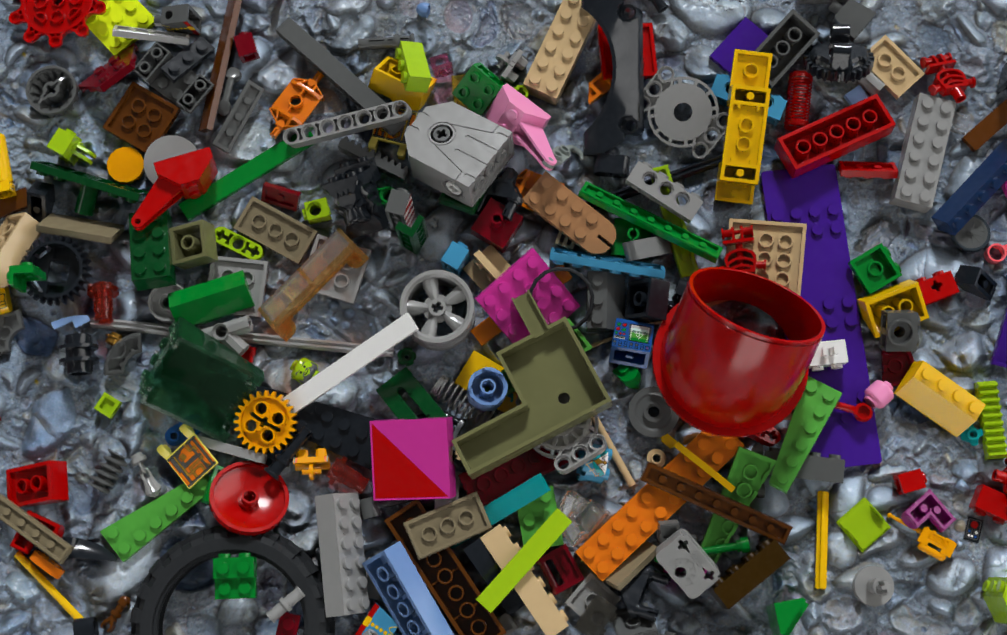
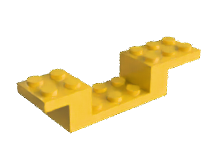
M734 49L726 106L729 109L722 161L719 162L714 196L716 201L753 204L754 189L759 182L771 93L768 85L773 53Z

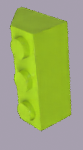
M988 577V580H985L982 586V591H984L982 596L994 621L999 624H1007V577Z

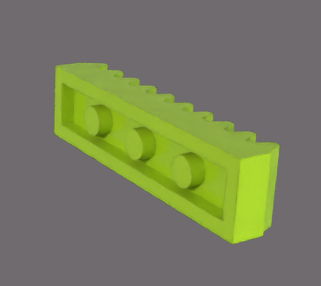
M996 381L974 383L976 398L986 404L979 416L980 429L984 433L981 437L985 460L1007 458V444L1005 443V429L1003 428L1004 421L1001 419L1003 414L1000 412L1002 407L999 405L1000 398L998 397L999 390L997 389L998 382Z

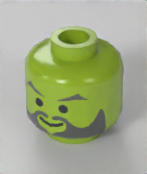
M305 357L299 361L295 360L290 367L292 379L300 384H304L320 373L318 365Z

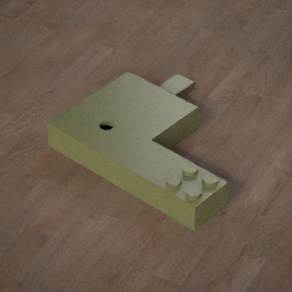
M529 289L525 294L511 299L530 335L496 352L522 404L451 440L472 480L613 406L612 400L566 316L548 325ZM563 393L570 396V400L566 404H562L558 400L559 396Z

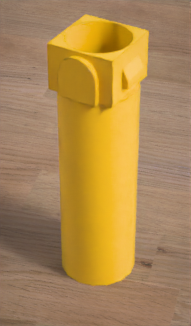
M0 133V199L16 196V189L13 182L6 137Z

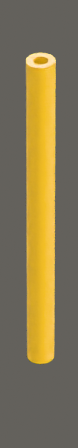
M21 551L14 555L73 619L84 618Z

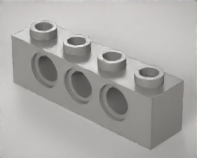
M638 161L625 184L689 224L703 204V201L700 200L701 197L694 192L689 193L684 190L685 187L678 182L673 183L668 180L669 177L661 171L657 173L649 163ZM644 177H652L654 183L647 185L644 182ZM663 186L667 187L670 194L663 195L660 192V188ZM683 197L686 204L683 206L679 205L676 198Z

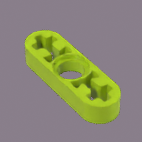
M217 227L215 229L217 244L247 259L262 260L264 257V250L259 244L225 227ZM224 232L225 236L230 238L229 242L224 238L219 240L217 235ZM238 239L242 240L244 243L243 247L235 249L233 243ZM247 247H249L252 250H256V248H258L257 251L259 252V255H254V257H252L253 254L250 251L246 250Z

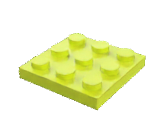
M99 0L106 5L105 14L92 15L86 21L89 30L113 55L120 54L131 44L139 40L112 36V29L115 25L151 29L155 26L154 16L138 0Z

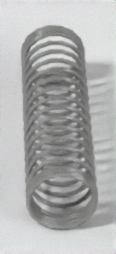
M442 375L432 388L430 395L433 398L437 396V400L443 398L442 404L448 401L447 407L453 405V411L459 407L458 414L464 411L463 418L469 414L468 421L474 418L473 425L479 422L478 426H480L488 411H484L477 421L476 419L481 410H477L471 417L475 407H472L465 415L470 405L469 402L460 411L467 398V394L455 408L464 388L451 404L450 401L459 385L444 401L454 381L439 398L441 391L449 380L448 377ZM495 411L491 412L483 424L491 419Z

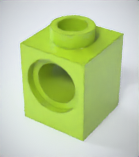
M326 197L304 202L305 209H302L304 220H308L310 225L332 220ZM315 208L321 209L318 215H312V211Z

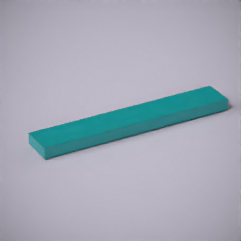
M539 473L484 506L491 525H494L551 490L542 474ZM462 541V542H460V543H458V544H456V545H453V546H451V548L453 549V548L459 546L460 544L464 543L465 541Z

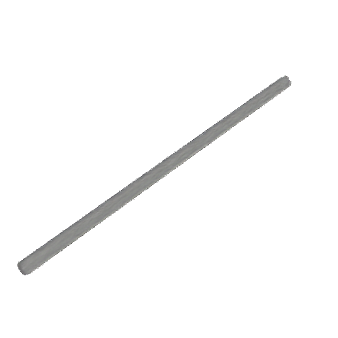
M92 317L90 321V327L97 329L193 338V332L205 329L188 327L179 330L177 325ZM220 330L222 337L226 335V330ZM259 333L240 335L249 344L349 353L361 344ZM394 347L382 354L381 357H393Z

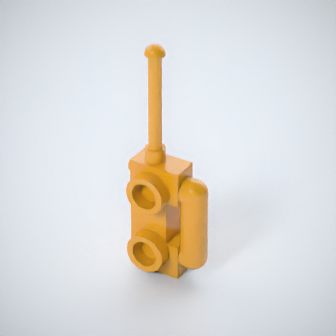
M891 513L887 514L888 518L890 517L891 519L907 526L902 521V519L892 515ZM928 526L922 529L919 527L912 529L919 534L916 540L919 542L918 549L939 561H944L946 557L950 558L957 546L954 541L939 535L936 530H930ZM928 543L939 548L940 551H937L934 548L928 546Z

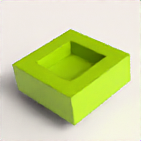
M104 392L94 409L112 419L122 405V402Z

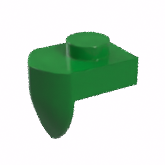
M620 364L612 371L628 388L634 390L640 388L642 377L636 367Z

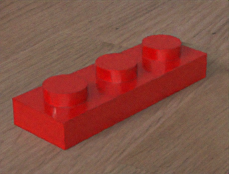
M838 161V170L841 177H863L865 179L898 178L899 171L894 162Z

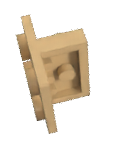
M489 245L482 252L478 250L474 253V259L463 270L483 291L511 265L492 245Z

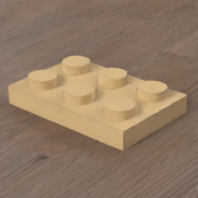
M886 35L870 48L875 57L871 72L885 84L884 88L896 100L925 74Z

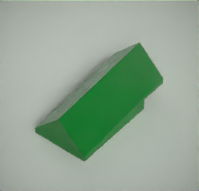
M243 270L168 293L169 309L179 330L197 324L202 325L255 307Z
M804 598L777 602L766 606L772 635H790L809 605L805 602Z

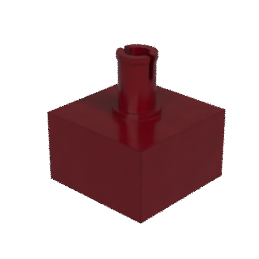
M490 198L471 227V234L504 253L523 224V216L515 212L511 222L504 220L502 212L505 205Z

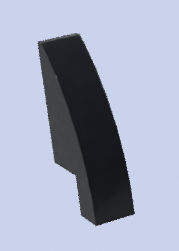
M480 538L463 549L487 585L502 571ZM514 588L500 602L507 614L510 615L525 605Z

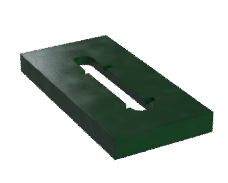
M407 367L376 389V392L398 419H418L398 394V390L401 388L405 389L427 418L447 417Z

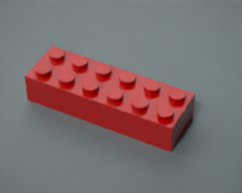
M875 94L777 138L774 150L793 179L890 135L896 123L878 94Z

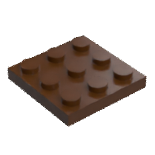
M132 81L102 128L146 153L148 147L155 140L166 135L181 109Z

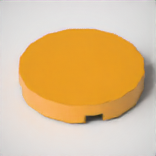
M132 147L118 148L110 154L107 160L108 173L116 182L121 184L134 183V181L142 177L145 171L144 158Z

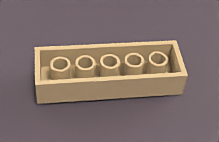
M581 0L562 1L523 82V85L528 90V94L555 106L596 23L593 16L581 7Z
M499 524L480 537V539L502 570L519 552L521 547L517 542L515 544L512 543L510 540L512 534L506 525L502 527ZM532 567L514 589L545 635H556L569 626L567 624L569 618L563 609H557L555 606L558 603L551 592L546 593L544 590L546 584L540 576L535 577L532 572L535 568Z

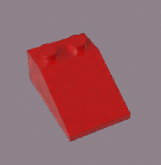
M48 460L6 470L7 498L20 508L69 500L67 461Z

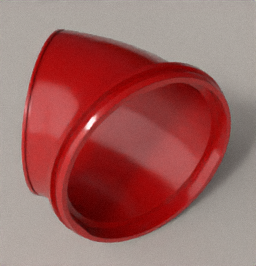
M707 267L699 269L690 276L680 302L669 311L666 320L662 321L656 333L652 350V367L656 384L669 407L686 423L703 432L732 438L747 437L765 432L782 422L800 401L808 380L809 366L826 330L825 322L819 312L804 298L772 280L732 268ZM718 300H735L751 304L770 315L784 330L789 340L766 336L741 327L716 313L706 303Z

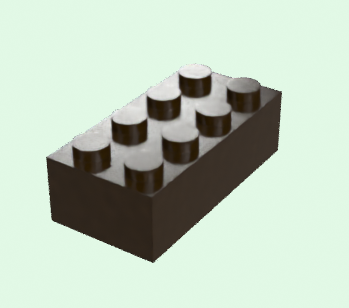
M766 539L759 542L755 546L756 550L754 552H748L740 558L741 563L731 565L725 570L726 575L720 577L708 589L723 609L729 610L791 559L775 539Z

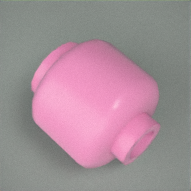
M874 381L865 389V402L873 409L884 408L894 398L893 386L888 381Z

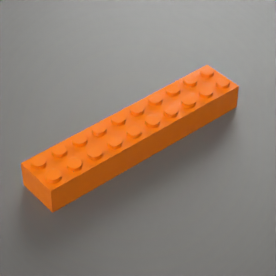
M701 431L685 447L718 472L735 456L738 446L744 447L745 445L738 438L716 436ZM681 452L663 467L702 486L712 478ZM646 483L574 553L603 582L657 530L658 521L668 520L686 501Z

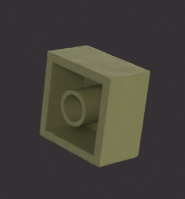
M201 219L169 228L172 264L186 270L218 261L213 224Z

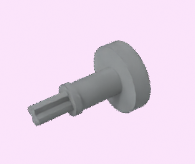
M867 566L855 574L852 589L854 595L861 603L868 606H881L891 599L894 593V582L891 575L885 569L878 566Z

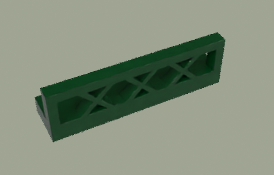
M421 215L417 217L411 228L400 221L395 227L400 245L418 255L428 238L425 218Z

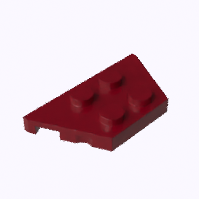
M131 44L120 54L112 56L104 66L96 68L91 76L78 85L82 92H85L87 89L90 92H105L133 71L137 60L135 52L139 51L136 44Z

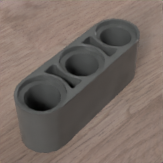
M660 236L622 243L626 262L672 253L670 241Z

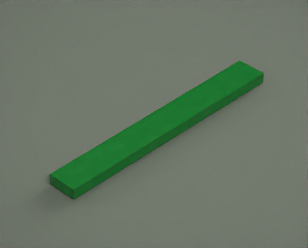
M310 131L309 134H308V137H309V138H310V137H313V134L311 133V131ZM297 134L292 135L291 142L296 140ZM282 140L212 183L207 192L199 198L186 199L178 205L186 218L191 221L314 144L293 148Z
M587 181L579 191L578 197L713 263H716L723 249Z

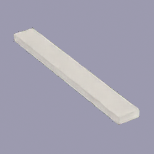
M405 313L283 397V401L289 399L290 402L287 406H294L291 413H298L415 333L419 328L410 314Z

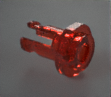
M107 281L87 284V295L93 298L94 321H98V324L112 323L114 321L112 319L113 298L119 295V288Z
M347 457L335 458L326 474V477L329 478L327 483L333 485L337 481L351 489H355L361 494L370 479L363 477L359 472L345 464L348 459Z

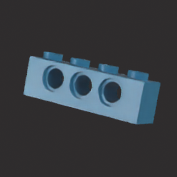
M717 74L711 90L715 94L718 104L726 107L728 99L726 89H729L730 76ZM770 94L766 123L777 126L788 100H785L778 94ZM710 95V101L714 102L712 95Z

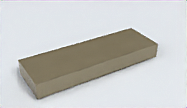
M645 541L605 579L606 583L621 591L656 556L655 550L657 546Z

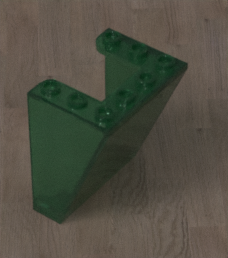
M179 316L177 321L171 323L168 329L170 333L167 338H162L159 344V352L152 355L149 361L150 367L148 370L144 369L140 376L141 382L139 387L141 388L138 392L140 403L226 443L230 436V433H227V431L234 425L235 413L240 411L238 405L243 406V399H247L251 391H255L256 386L260 387L264 381V372Z

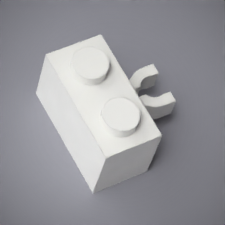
M845 339L820 342L809 369L815 372L822 371L824 367L830 366L831 369L843 368V365L848 363Z

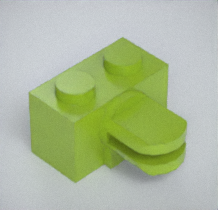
M58 128L46 147L58 158L75 166L78 159L92 165L93 161L82 155V153L93 159H96L97 155L86 149L82 139L77 137L75 132L68 128L66 130Z

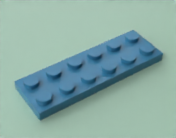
M551 247L549 260H553L554 264L564 265V262L572 263V266L576 268H583L584 265L590 266L591 270L595 271L608 269L613 274L626 272L632 277L645 275L648 278L664 279L666 272L664 265L636 260L626 262L624 258L606 255L595 256L587 252Z

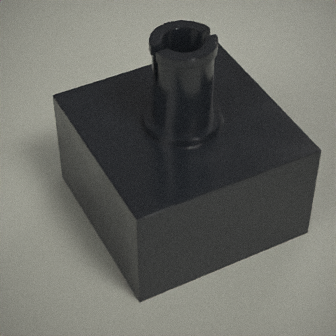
M652 277L629 281L624 319L643 323L666 320L667 312L669 313L673 308L670 305L675 306L674 301L668 300L670 282Z

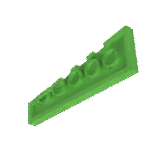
M207 473L191 489L185 483L181 484L104 528L100 533L120 559L126 562L202 500L210 475Z

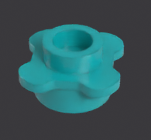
M972 424L960 434V438L970 443L971 446H977L979 438L984 433L982 429H977Z

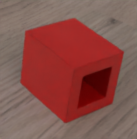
M920 468L893 476L899 495L926 488L925 483H927V479Z

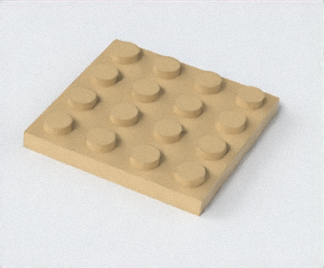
M730 218L729 229L734 227V230H740V226H743V228L750 227V225L753 226L754 236H751V234L744 235V238L754 237L755 243L742 245L743 248L752 250L756 254L757 261L764 262L766 260V271L756 269L755 274L772 280L801 296L807 224ZM740 234L735 235V239L741 238ZM735 245L727 246L726 254L735 250ZM744 253V257L752 258L751 255ZM736 254L730 257L729 261L736 258Z

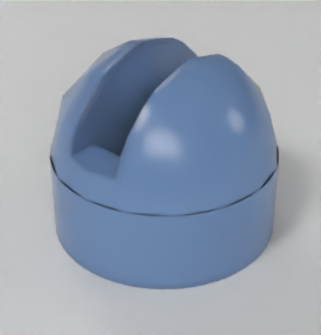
M423 2L417 5L416 11L419 16L429 17L430 3Z

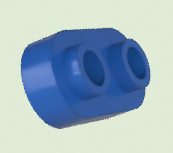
M191 416L172 426L165 433L166 442L171 446L178 447L188 439L179 430L182 424L194 423L193 430L196 435H199L203 429L201 420ZM173 433L178 435L175 440L172 439Z

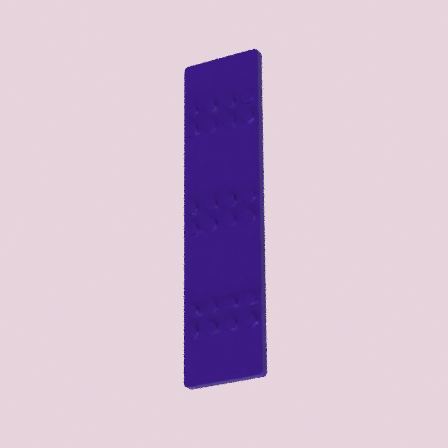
M833 164L822 165L793 179L786 169L764 171L760 175L766 221L807 224L801 297L819 312L825 322L826 330L821 342L845 339L848 363L843 365V368L831 369L830 366L824 367L822 371L815 372L809 369L808 376L842 392L839 402L853 406L859 403H866L864 392L870 386L853 274L848 265L850 255L836 167ZM783 330V337H784V339H785V340H789L788 337H787V335L785 334V332H784V330ZM834 408L810 452L821 453V457L829 458V454L841 455V459L845 460V467L881 463L882 457L874 409L872 408L873 416L869 421L860 422L854 418L853 413Z

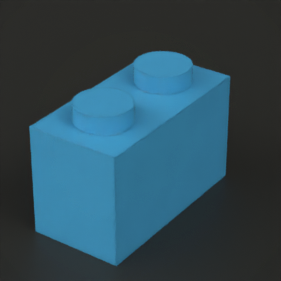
M452 241L441 259L442 269L460 276L463 268L470 260L468 246L460 241L458 243Z

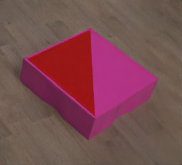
M452 417L370 421L373 501L451 499L456 496V477L453 463L454 445L451 441L454 439Z

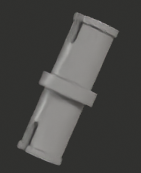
M296 586L286 597H281L279 599L280 602L266 612V615L275 623L284 613L290 612L292 610L291 607L305 597V594Z

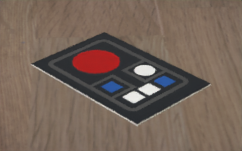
M968 516L963 539L979 543L984 520Z

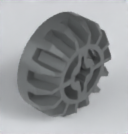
M50 65L36 70L26 84V97L29 104L43 116L48 115L50 118H54L56 115L64 116V112L67 110L72 111L74 109L73 104L79 101L78 92H80V88L77 85L76 79L68 70L60 66ZM68 89V91H69V97H68L67 101H65V100H64V98H65V93H64V92ZM53 103H63L62 106L51 107Z

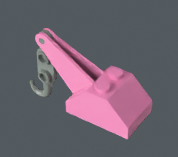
M508 83L502 86L485 116L488 120L512 131L515 145L525 147L540 165L548 171H552L554 166L561 165L571 156L570 152L579 155L581 161L584 159L583 152L574 145H560L551 150L544 133V128L551 116Z

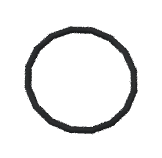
M554 267L545 270L534 279L529 289L531 295L537 282L546 274L554 271H569L579 276L587 285L591 296L590 308L585 318L576 325L571 326L573 330L579 328L588 320L594 308V293L590 282L582 273L569 267Z

